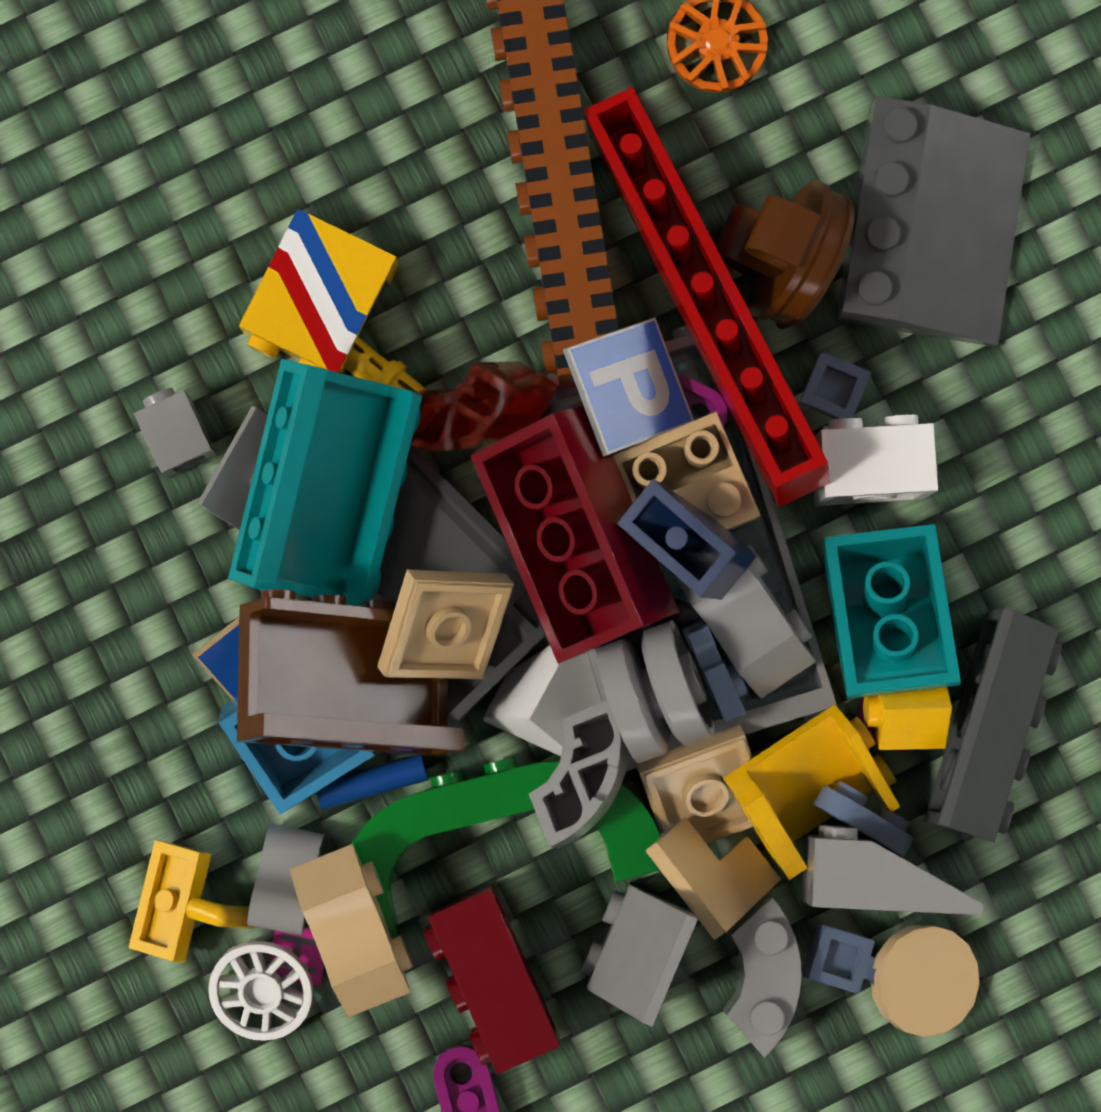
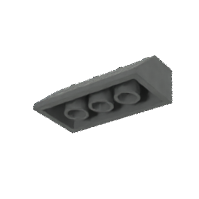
M1005 607L986 612L923 821L994 843L997 833L1005 834L1007 832L1014 811V802L1007 801L1013 780H1022L1030 758V750L1023 748L1029 727H1038L1046 705V697L1039 695L1045 674L1050 676L1054 674L1060 660L1062 644L1055 642L1059 629Z

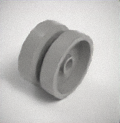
M669 621L643 632V657L634 643L627 638L596 648V660L606 699L621 737L637 763L650 760L668 752L670 743L668 726L675 738L684 746H689L715 736L714 722L701 674L681 631L674 621Z

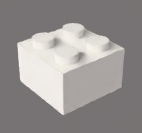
M918 415L888 416L884 418L885 422L879 423L876 427H863L862 418L830 420L829 426H824L823 430H820L815 436L828 461L830 476L829 484L814 491L815 506L924 500L937 492L938 480L934 423L919 424Z

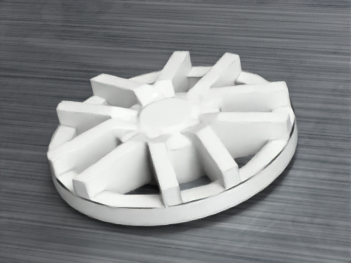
M251 939L247 943L231 947L219 959L210 977L209 999L216 1016L228 1029L248 1039L266 1041L284 1037L302 1024L312 1004L313 985L308 972L309 966L292 953V948ZM262 952L275 955L276 957L267 965ZM250 953L255 968L249 969L240 956ZM286 961L293 970L284 977H281L276 970ZM230 962L237 975H221V973ZM300 978L303 992L289 985ZM219 987L237 988L238 993L220 997L218 989ZM281 999L299 1004L301 1008L298 1012H295L281 1002ZM243 1006L244 1010L241 1021L239 1022L234 1019L226 1008ZM251 1012L262 1014L261 1029L247 1026ZM272 1013L284 1019L287 1023L280 1027L270 1028Z

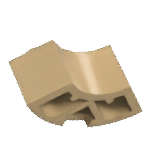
M353 844L290 868L301 911L317 944L331 987L347 1017L411 993L404 971L412 968L413 963L401 935L393 939L391 937L376 898L377 895L384 893L373 862L370 861L362 865Z

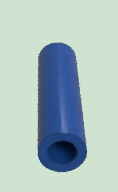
M415 755L341 776L316 793L320 807L324 810L428 781V776L422 755Z

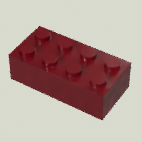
M584 405L552 413L470 455L558 664L593 651L598 647L679 613L658 560L617 524L631 507L633 501L613 454L602 456Z

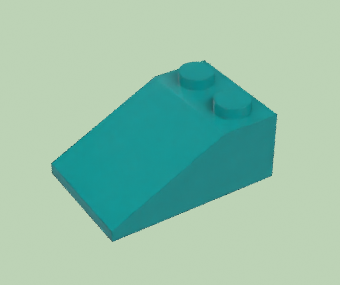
M935 524L824 537L823 566L847 699L960 685L961 679Z

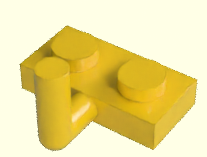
M154 841L129 949L172 962H186L195 921L227 928L252 929L255 926L247 925L249 907L222 905L201 899L212 854L167 841Z

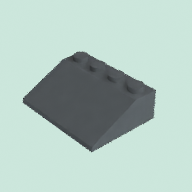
M876 96L868 112L854 201V225L847 247L836 321L997 347L1030 133L931 104Z

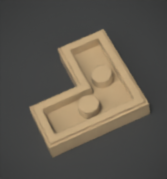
M686 817L674 824L645 850L714 940L726 933L781 880L748 836L733 845L718 859Z

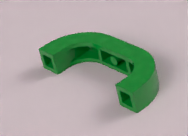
M511 757L483 764L486 774L484 776L464 780L462 770L431 777L432 789L408 795L391 803L363 826L351 844H353L362 865L372 861L384 890V893L377 895L376 898L392 938L400 934V928L392 899L391 882L394 868L403 852L414 842L430 835L534 810L529 793L548 781L560 761L539 762L518 767L516 758ZM621 784L614 802L595 825L604 840L615 882L660 871L645 851L661 837L645 806L626 786Z

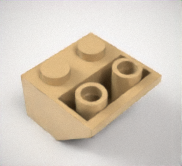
M717 412L613 455L633 503L650 481L655 479L714 518L728 531L755 521L761 516Z

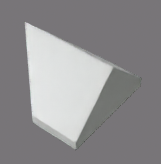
M549 645L520 663L505 676L483 717L484 722L561 756L564 737L560 719L602 702L588 653L558 664Z

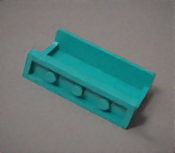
M281 359L228 579L259 590L295 591L296 594L310 597L316 595H340L346 597V604L350 606L362 607L363 601L372 600L380 586V566L386 542L390 539L394 529L393 513L399 489L407 476L406 460L412 436L420 423L421 413L419 407L422 399L421 393Z

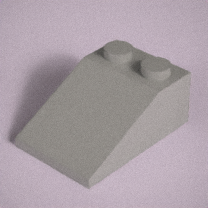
M819 825L818 835H805L804 863L807 869L803 871L802 901L811 907L983 915V903L873 841L858 837V828L840 825Z
M628 883L624 894L614 890L602 918V921L611 924L602 945L594 941L592 942L580 970L581 973L589 976L586 982V989L640 1022L653 1027L698 918L689 908L631 883Z

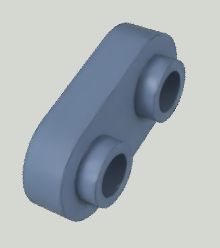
M841 781L838 782L835 789L826 785L823 786L813 805L852 828H858L859 833L897 855L905 856L915 839L906 833L910 822L893 812L891 813L882 806L876 815L863 807L868 799L867 796Z

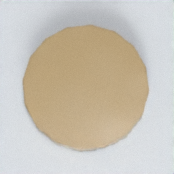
M919 924L907 926L889 937L877 953L872 968L876 970L874 984L871 983L872 998L881 1016L897 1029L922 1037L944 1034L960 1024L974 1006L980 985L978 963L969 944L955 932L934 925L923 926Z

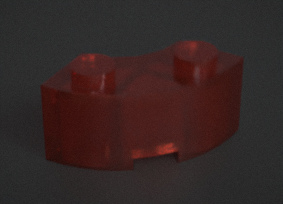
M519 361L474 362L466 379L455 389L420 390L419 393L422 395L419 407L421 417L419 426L412 436L411 444L432 451L484 449L537 422L548 408L558 384Z

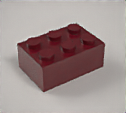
M491 883L433 909L428 916L431 924L425 926L426 929L423 932L435 960L439 961L446 957L453 975L448 977L449 981L446 982V985L458 1012L462 1013L469 1010L476 1025L470 1028L471 1034H469V1037L482 1066L492 1062L498 1075L560 1047L558 1030L493 884Z

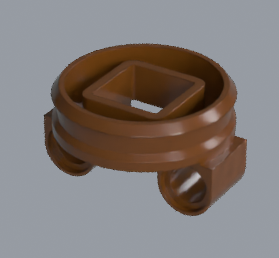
M813 180L808 183L792 201L777 196H767L760 212L742 205L732 206L715 246L727 267L747 277H753L748 304L752 316L760 320L770 319L776 323L779 329H786L797 326L811 314L828 290L844 258L854 225V207L848 194H837L831 191L828 184L820 180Z

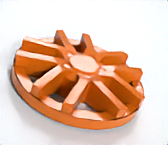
M688 0L680 6L673 16L667 33V52L676 73L694 88L711 93L733 91L751 81L761 69L768 49V34L765 21H763L757 9L747 0ZM720 1L734 5L728 21L717 16ZM712 2L710 18L696 10L695 7L703 3ZM740 8L753 20L752 23L735 25ZM686 14L701 25L698 32L680 25L681 20ZM758 31L759 44L739 42V35ZM676 34L692 42L691 45L680 53H677L675 46ZM697 52L703 60L690 73L682 64V61ZM739 54H758L750 69L746 70ZM732 61L740 77L727 81L722 64ZM712 64L718 83L703 81L698 76Z

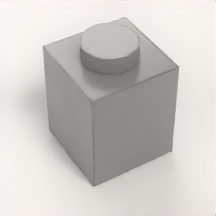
M173 388L156 392L142 401L145 406L144 409L133 413L160 472L167 478L217 456V452L191 397L184 390L176 394Z

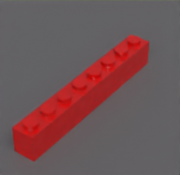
M630 87L584 109L583 114L590 139L778 506L781 507L829 484L828 461L633 87Z

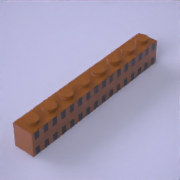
M486 0L487 11L498 9L501 27L491 29L495 60H506L509 78L499 80L504 113L515 111L518 129L507 131L512 164L523 163L526 182L515 183L520 216L531 215L534 234L524 236L529 269L540 267L543 287L532 288L537 321H549L552 339L541 341L546 374L557 373L560 390L574 388L576 384L563 349L617 331L619 328L564 0Z

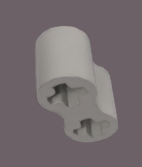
M270 823L250 901L247 925L303 936L307 921L301 911L289 869L321 857L325 840L324 834Z

